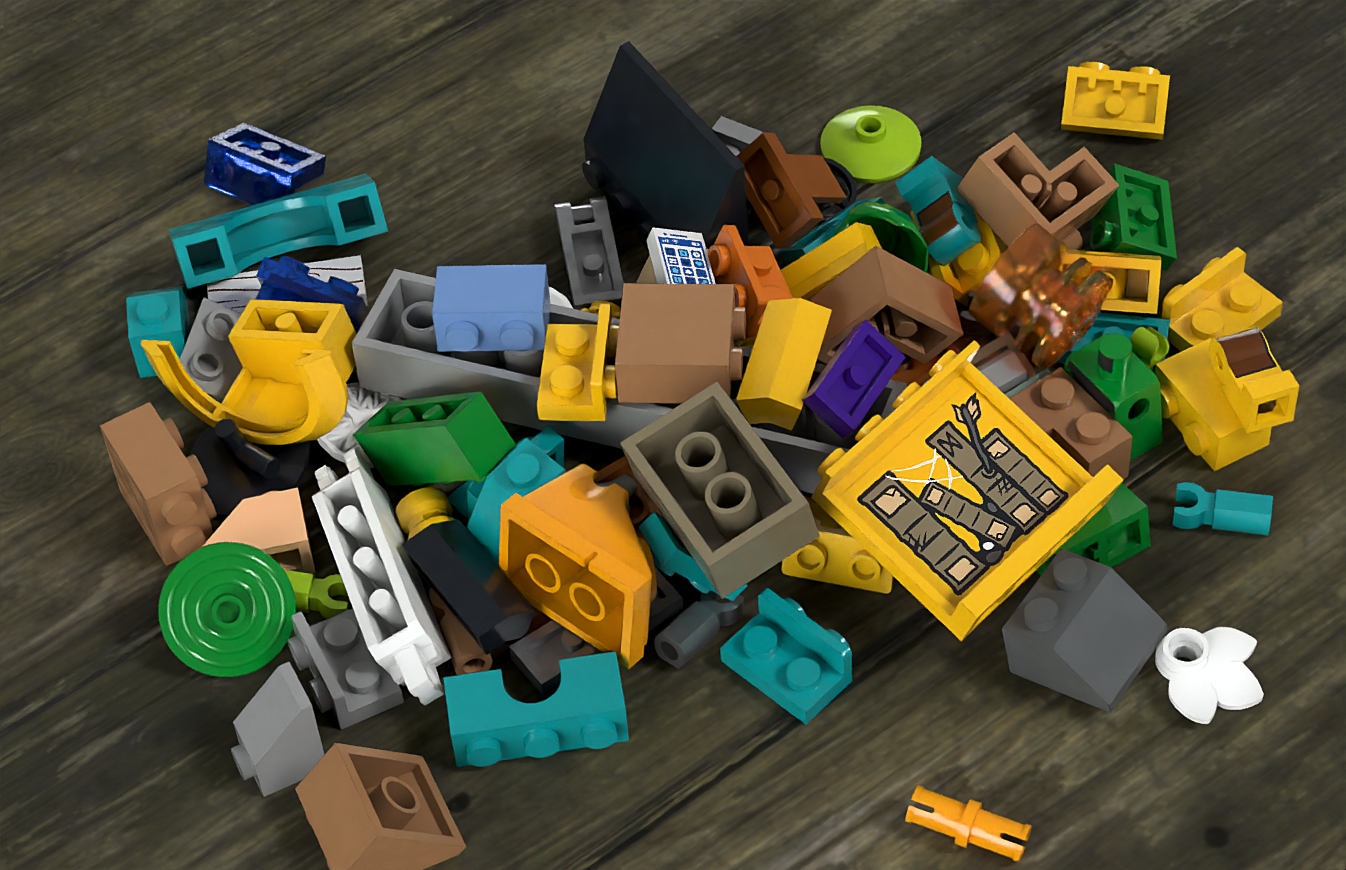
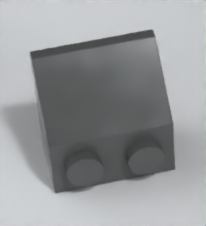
M1060 549L1003 626L1002 632L1011 673L1111 713L1164 638L1168 628L1167 623L1111 567Z

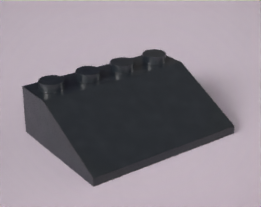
M630 41L621 44L583 139L586 161L582 163V170L586 180L593 189L598 190L600 188L604 192L619 219L622 221L628 220L634 226L640 241L648 251L646 240L652 228L702 233L706 249H709L714 245L723 225H735L744 246H748L745 165Z

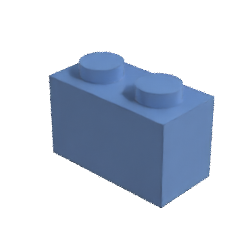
M546 265L437 266L432 317L438 352L544 350L551 303Z

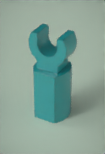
M1183 482L1177 484L1175 502L1190 504L1193 507H1174L1173 526L1180 529H1193L1202 524L1212 525V529L1269 535L1273 496L1219 489L1216 490V493L1206 492L1195 483Z

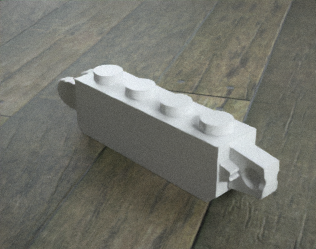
M352 448L344 453L346 466L349 470L347 475L339 479L336 473L326 465L315 471L320 491L315 493L312 499L369 651L376 662L392 676L397 685H407L409 692L414 697H419L423 705H427L444 695L436 667L451 659V655L419 573L410 563L402 546L406 540L389 496L375 481L368 463L359 450Z

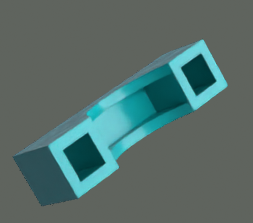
M365 173L168 229L182 279L187 289L238 275L245 268L279 254L314 246H339L388 232L375 182Z

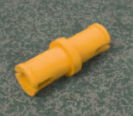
M918 785L911 800L934 808V812L929 813L909 805L905 822L915 823L954 837L955 845L967 848L970 843L1012 858L1013 861L1020 862L1025 847L1004 840L1002 836L1007 834L1028 842L1032 825L1022 824L981 809L982 803L970 799L968 804L924 789L923 786Z

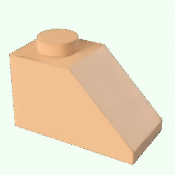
M298 488L270 491L260 496L243 499L203 545L217 542L244 543L269 554L280 564L283 570L309 574L316 572Z

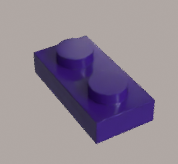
M865 319L853 327L802 401L843 439L856 430L905 359V356Z

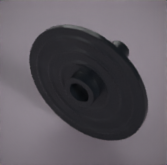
M226 418L220 420L215 428L209 426L200 435L192 447L189 456L194 454L204 470L208 484L201 488H204L210 497L217 516L227 518L243 499L260 496L270 491H284L296 488L308 466L310 443L309 441L284 445L252 443L245 439L232 419Z

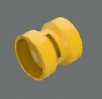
M426 487L415 490L401 499L396 506V517L403 532L408 534V540L430 524L456 520L452 517L453 509L445 491L440 488Z

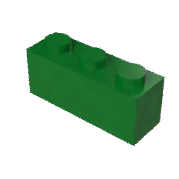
M481 391L389 401L353 434L387 486L412 485L413 487H419L427 483L441 482L443 485H449L456 481L473 480L475 483L483 482L501 463V459L516 446Z

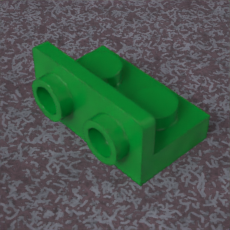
M1114 163L1108 170V173L1120 186L1091 219L1090 247L1097 252L1160 256L1162 260L1161 270L1167 271L1177 259L1168 180Z

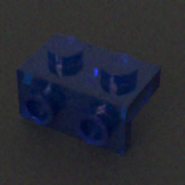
M281 256L279 262L264 257L256 275L261 288L255 300L343 304L357 334L367 311L364 299L357 295L358 287L334 276H330L328 282L308 275L310 267L287 256Z

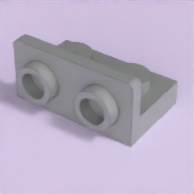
M353 608L310 627L301 611L291 615L295 636L287 639L294 661L300 671L308 667L310 668L315 678L309 681V687L321 713L331 710L341 730L404 703L400 686L376 662L369 651Z

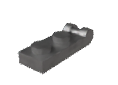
M606 197L590 198V204L571 207L570 202L555 204L557 226L574 309H589L594 301L612 302L621 308L624 282Z

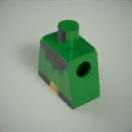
M1106 333L1073 352L1066 359L1063 370L1133 436L1130 461L1162 443L1160 382L1157 376L1132 352V343L1129 338L1122 334Z

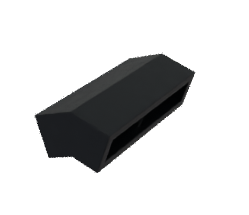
M459 519L430 524L402 544L410 563L486 655L506 641L525 637L536 610Z

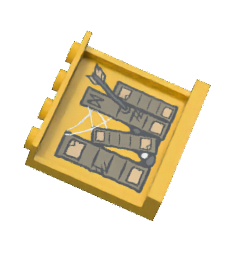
M975 340L958 355L953 350L945 353L929 371V375L932 378L922 387L913 382L903 390L893 402L892 407L895 410L888 417L883 419L879 414L872 417L855 436V440L858 443L847 453L841 447L833 451L817 469V473L822 478L811 496L816 503L960 641L970 634L1108 503L1124 481L1108 464L1092 477L971 363L980 348V345Z

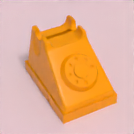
M580 464L522 497L515 493L501 504L499 567L533 607L601 652L616 651L618 663L629 670L643 658L644 646L648 640L650 604L656 598L657 593L654 560L647 541L637 536L627 510L629 501L628 491L616 483L605 487L596 485L594 479L598 476V472L586 464Z

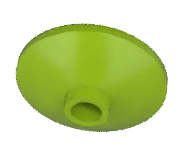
M859 106L848 109L830 120L822 132L820 148L823 158L840 163L850 172L855 182L882 183L902 176L915 165L921 152V136L914 122L897 110L883 106Z

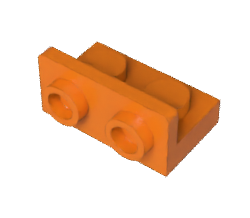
M723 225L714 245L709 248L707 253L716 284H734L735 307H745L746 310L745 339L757 337L767 302L770 300L791 299L793 297L770 246H744L736 226Z

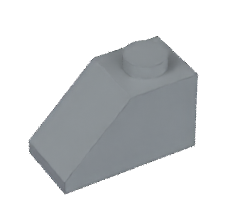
M290 662L277 667L233 721L239 745L231 748V752L237 768L244 781L252 777L255 778L264 797L303 780L325 755L312 704Z

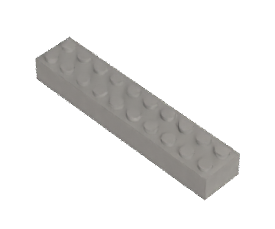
M397 269L393 270L352 342L360 388L407 399L481 391L501 421L544 430L550 426L560 435L622 449L620 442L682 404L619 403L617 397V399H608L605 421L539 420L537 399L544 350L438 352L432 317L436 278ZM550 304L549 324L597 325L598 314ZM612 318L613 324H619L620 319ZM742 347L743 377L752 349ZM612 358V365H615L616 358ZM815 364L808 391L827 365ZM889 380L856 430L843 439L805 403L792 431L772 423L750 424V426L799 491L813 494L822 478L817 473V469L823 461L839 447L847 453L858 443L855 440V436L872 417L877 414L883 419L888 417L895 410L892 407L893 402L907 388V383ZM732 381L731 400L743 415L736 401L742 381Z

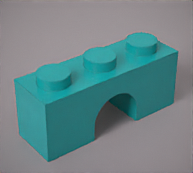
M616 651L559 660L560 685L551 697L538 703H523L513 699L504 688L501 669L444 677L449 727L456 766L473 765L485 767L493 765L500 760L526 756L543 758L559 751L585 747L602 749L617 742L629 741L626 707Z

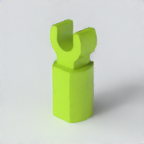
M284 570L294 590L296 612L309 613L310 610L319 611L326 619L348 611V602L331 599L336 595L348 596L340 574L318 579L315 578V574Z

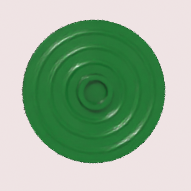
M239 542L208 544L186 555L167 576L158 603L161 631L172 652L192 669L217 677L245 675L258 670L273 660L287 643V639H289L293 630L291 615L296 614L294 590L280 564L261 549Z

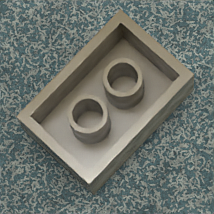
M718 382L713 383L620 442L635 478L722 599L820 536L808 501Z

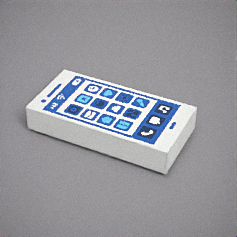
M652 228L646 241L657 284H716L702 233Z

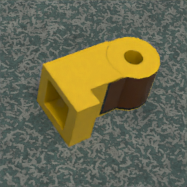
M1254 326L1210 340V358L1213 369L1221 383L1220 387L1247 434L1294 420L1299 384L1290 370H1281L1270 352L1264 334L1259 328ZM1273 401L1275 407L1271 411L1257 413L1259 404Z

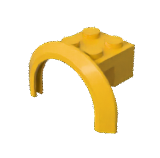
M250 299L228 335L243 368L222 403L210 397L192 380L180 362L170 341L142 340L140 343L159 379L189 411L214 428L220 420L232 419L245 439L252 443L284 445L320 438L337 427L347 410L348 390L346 382L356 366L352 342L357 334L343 304Z

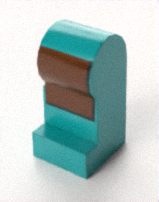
M931 156L895 183L900 196L910 203L919 226V232L928 246L929 253L939 263L948 265L963 252L981 241V234L973 207L956 189L963 180L962 177Z

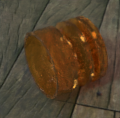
M1035 223L1012 242L989 271L975 293L969 307V315L999 336H1002L1021 322L1022 326L1015 339L1014 349L1020 353H1026L1035 347L1031 362L1045 370L1054 365L1067 351L1073 349L1092 327L1101 311L1102 304L1112 288L1113 278L1100 270L1087 278L1092 263L1082 257L1063 271L1059 270L1067 254L1068 245L1043 226Z

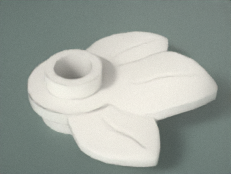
M1216 627L1203 634L1194 629L1179 628L1167 634L1156 648L1155 663L1159 672L1170 680L1168 695L1174 707L1194 722L1209 724L1215 715L1217 706L1228 710H1242L1260 703L1264 695L1256 677L1243 663L1254 652L1257 640L1242 631L1229 627ZM1179 657H1187V658L1191 659L1192 661H1190V662H1185V661H1180V660H1178V659H1176V658H1179Z

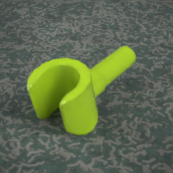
M1138 327L1130 337L1132 352L1141 357L1140 360L1151 371L1154 365L1161 362L1169 351V343L1166 337L1152 327L1147 329Z

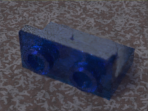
M242 123L208 140L204 183L215 190L251 205H256L295 194L296 188L323 175L326 156L247 123Z

